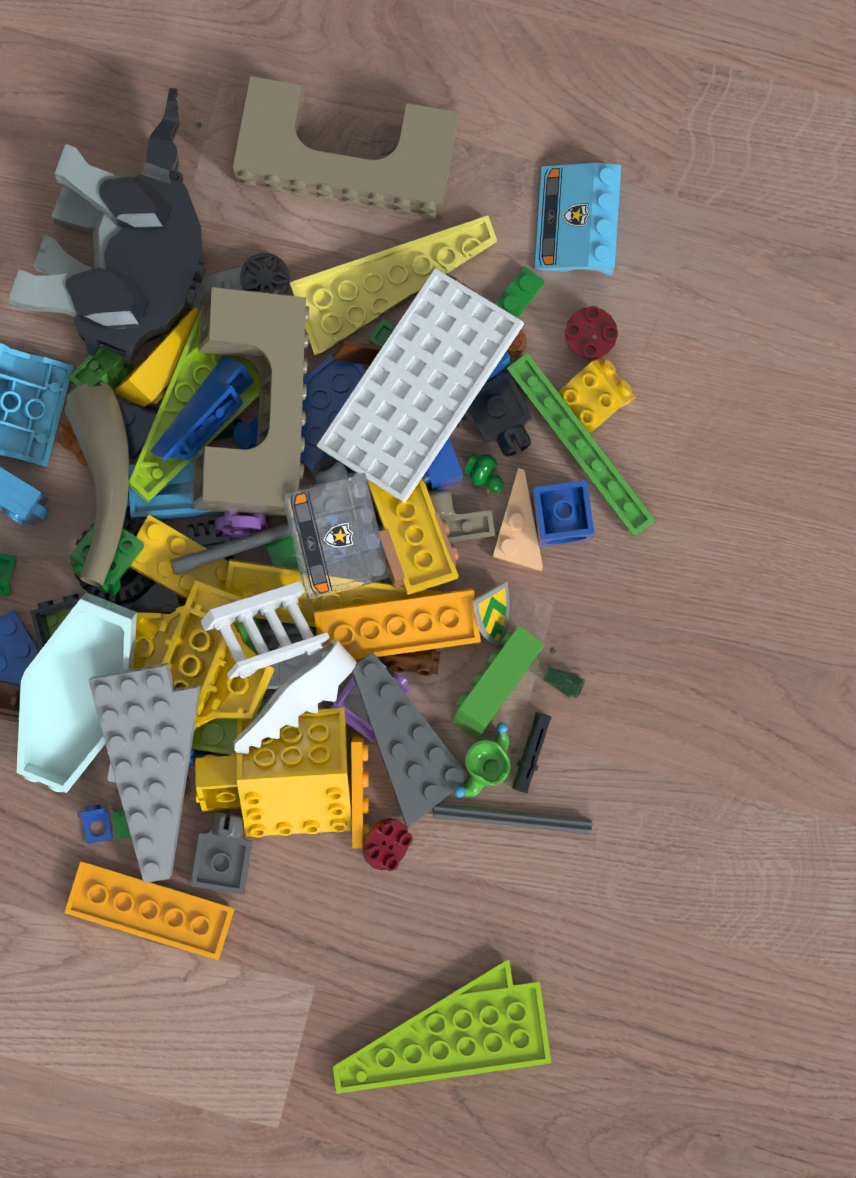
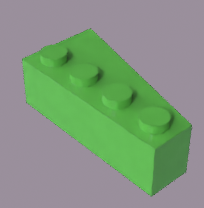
M520 626L517 627L514 633L510 630L501 641V644L504 645L499 653L496 651L492 653L485 663L489 668L484 674L479 671L470 684L474 687L471 693L468 695L464 692L455 705L459 709L451 723L477 741L545 645Z

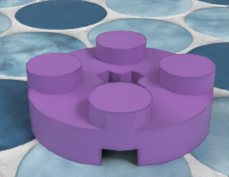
M225 511L224 517H218L215 520V533L222 530V536L230 535L231 538H242L268 529L266 515L259 513L250 514V516H240V512Z

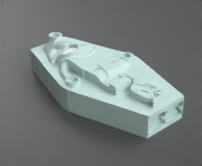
M86 592L25 670L20 690L17 773L23 775L26 780L41 782L48 785L53 791L67 793L106 744L88 680L94 676L134 669L137 612Z

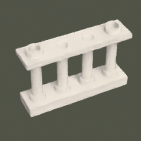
M300 581L211 609L201 620L205 631L214 628L220 630L236 661V664L227 673L229 679L239 675L241 678H245L253 674L257 669L305 653L313 655L323 649L322 645L329 638L328 634L324 633L314 637L297 605L299 602L298 598L305 591ZM283 606L284 609H288L303 641L291 643L275 612L276 608ZM261 613L262 616L267 618L281 648L273 651L268 650L253 620L254 615ZM239 621V623H243L259 654L258 656L246 658L230 627L232 622Z

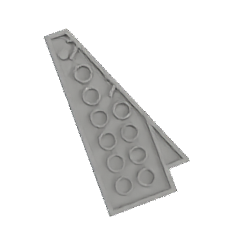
M169 663L91 677L88 681L143 882L169 879L173 872L201 689L200 684L175 689Z

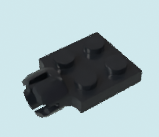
M509 372L485 383L469 406L473 409L470 414L485 443L494 440L498 443L503 455L506 457L516 455V449L512 443L513 440H516L521 452L531 445V439L525 429V425L533 420Z

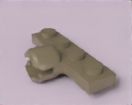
M448 490L428 491L435 512L439 513L441 520L445 519L448 524L450 534L447 537L449 543L495 536L491 509L461 514L455 513L452 495Z

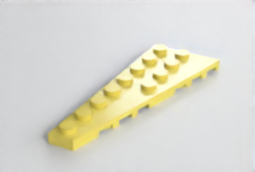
M489 216L290 282L294 296L306 297V306H309L308 322H305V329L308 332L314 356L321 355L418 293L435 268L446 275L496 243L497 238Z

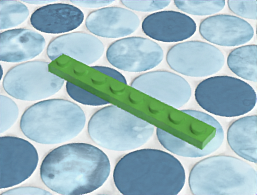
M526 353L507 367V372L510 373L513 380L630 534L635 537L655 522V519L531 356Z

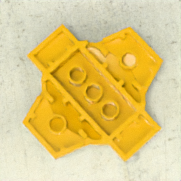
M196 580L186 604L176 608V611L173 613H137L134 669L169 663L175 689L200 684L201 689L195 728L214 718L255 720L274 668L269 665L257 669L248 677L241 678L239 675L229 679L227 673L233 668L236 661L220 630L214 628L205 631L201 620L209 610L244 598ZM238 621L232 622L230 627L246 658L258 656L257 653L244 643L239 626L236 625Z

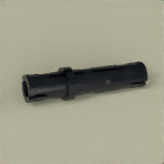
M535 712L522 758L517 762L519 768L511 789L528 794L534 771H537L539 767L536 764L550 720L552 719L551 716Z

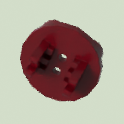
M589 306L575 312L568 320L565 329L566 343L570 350L577 356L588 360L600 359L607 355L615 346L618 336L617 325L612 316L597 306ZM596 335L597 339H593L592 336Z
M387 818L377 821L367 832L363 841L362 853L364 859L374 869L394 871L405 856L413 837L408 832L407 827L399 820Z

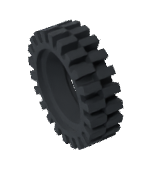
M124 520L123 529L136 536L140 527ZM84 530L82 538L80 540L77 539L75 545L79 544L88 531ZM136 571L129 581L121 584V588L114 596L108 591L103 593L95 586L85 583L80 579V576L74 573L76 579L80 582L79 584L88 593L117 603H124L126 600L131 601L135 599V596L143 594V590L146 587L149 588L152 583L150 582L151 579Z

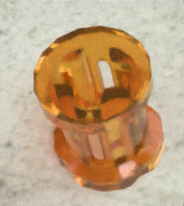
M522 330L516 336L519 338V345L515 344L507 349L510 356H518L526 348L525 333Z

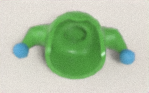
M500 722L497 724L496 730L498 735L494 742L490 740L479 741L468 750L465 757V765L470 778L463 787L458 786L454 789L456 797H475L484 786H496L507 778L510 772V759L507 754L509 737L506 732L508 730L506 723Z

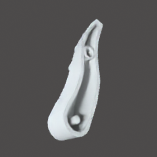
M337 639L327 643L306 665L276 689L255 717V720L233 741L234 750L238 753L248 754L249 746L252 745L260 748L262 739L266 737L278 739L279 729L283 726L298 727V716L305 711L318 713L319 702L323 700L335 702L338 685L352 672L356 665V660Z

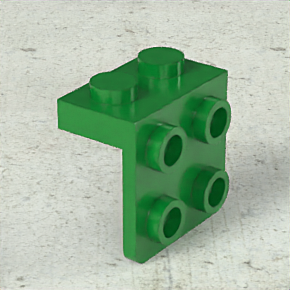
M95 524L70 554L71 569L78 576L81 575L91 546ZM122 529L119 544L103 587H95L103 593L108 591L115 596L121 588L120 578L142 552L144 543L125 529Z

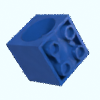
M587 480L533 487L532 500L539 547L592 540L595 532Z

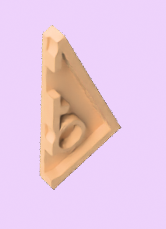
M518 468L493 558L542 572L543 564L525 470Z

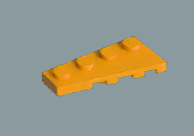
M353 732L351 742L352 848H363V841L369 831V824H364V814H369V798H364V787H369V772L364 771V761H368V745H364V735L360 732Z

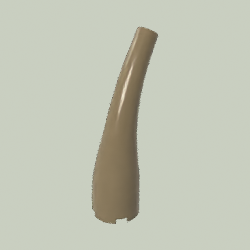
M100 382V386L89 387L85 383L73 389L66 397V407H63L87 461L96 488L95 529L80 579L97 587H103L119 544L126 514L129 489V452L125 422L113 389L110 385Z

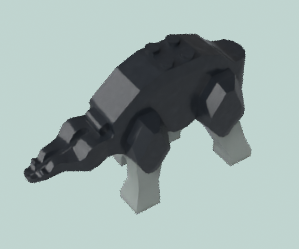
M169 88L163 119L149 138L145 168L135 178H122L88 165L76 147L65 144L54 174L57 183L69 188L62 186L51 217L54 220V224L93 233L95 269L73 258L64 251L54 238L44 235L33 266L36 272L46 276H35L19 269L8 297L10 306L19 310L57 312L75 317L76 328L80 337L86 343L88 355L95 356L101 347L123 356L124 364L132 365L143 345L167 334L186 313L187 307L193 308L197 297V287L195 285L197 282L202 283L206 272V263L203 262L201 225L188 190L184 185L183 175L178 172V152L173 142L180 124L177 112V88Z

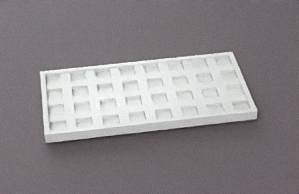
M435 268L317 444V447L405 503L524 323Z

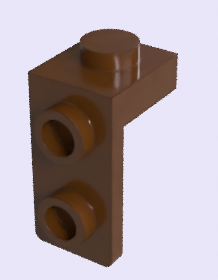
M343 341L332 356L333 360L370 366L383 346Z

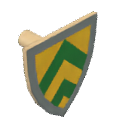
M507 581L472 600L476 623L481 634L490 644L497 648L501 646V641L505 636L509 621L510 598Z

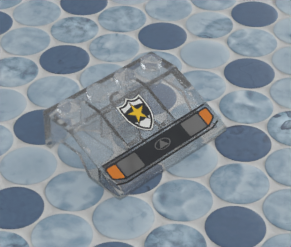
M365 473L345 474L342 478L330 482L311 485L281 494L306 599H313L368 585L390 577Z

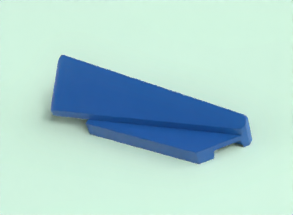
M222 357L151 449V453L164 461H168V458L190 460L243 404L238 395L255 382L245 366L229 357Z

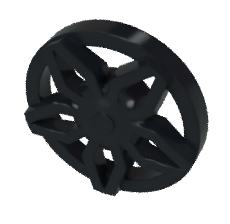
M256 254L250 257L241 269V286L244 291L257 290L260 287L261 293H265L264 289L270 288V294H273V285H283L281 290L276 293L283 295L289 285L288 268L284 261L274 254ZM267 258L264 262V267L256 260ZM274 260L273 267H267L270 261ZM278 263L283 268L285 274L275 272ZM250 264L256 265L259 269L254 271ZM248 268L250 274L254 276H250L245 281V272ZM279 276L285 280L276 281L275 277ZM255 280V285L247 286L251 281Z

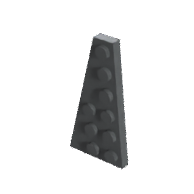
M370 652L356 663L352 670V675L367 712L369 724L374 732L375 741L388 778L391 781L397 804L403 815L404 824L409 828L470 777L374 652Z

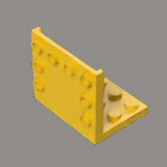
M345 708L318 709L316 714L305 711L298 716V727L285 725L279 729L278 739L266 737L261 740L260 748L251 745L249 746L248 754L237 752V785L246 837L287 836L300 833L316 834L318 832L352 830V811L347 774ZM237 719V737L253 720Z

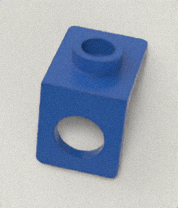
M99 804L84 807L85 812L77 813L78 817L83 819L85 838L88 844L113 839L109 809H101ZM102 821L105 824L106 830L102 836L97 837L91 833L90 826L93 822Z

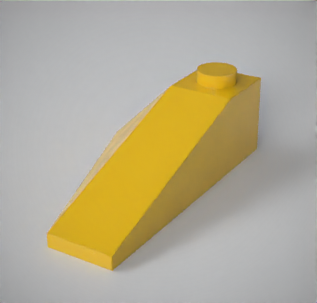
M196 307L190 310L163 338L164 341L160 342L147 355L148 358L135 367L126 379L114 390L118 396L142 407L147 406L151 402L155 405L165 395L163 389L171 379L199 310Z

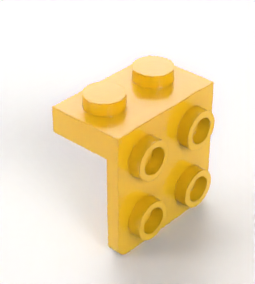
M604 357L592 361L558 391L588 433L593 432L619 408L629 404L636 398L632 393L631 386L618 376L615 366Z

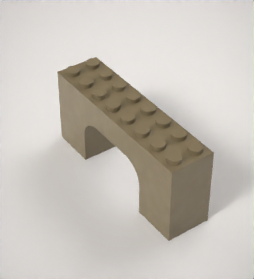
M250 76L233 163L236 180L242 186L255 188L256 185L266 186V189L272 192H281L282 189L292 191V194L301 197L312 194L317 195L318 199L324 201H333V198L353 206H357L359 203L369 204L370 208L376 210H384V207L395 209V212L405 215L410 214V212L421 213L420 216L427 219H435L436 216L442 217L458 132V112L406 103L399 143L390 155L382 159L369 160L322 152L308 148L298 138L305 104L303 86Z
M211 287L200 300L198 352L241 357L251 363L257 371L259 377L258 432L256 445L252 449L242 450L205 446L194 456L191 509L218 512L237 511L242 514L259 513L266 516L286 517L292 513L291 495H293L292 506L295 511L296 494L303 493L302 489H299V481L304 473V464L300 463V453H303L305 447V438L301 436V426H304L306 420V412L302 410V400H305L307 393L306 384H303V374H306L308 366L307 358H304V348H307L309 339L308 332H305V322H308L309 306H306V297Z

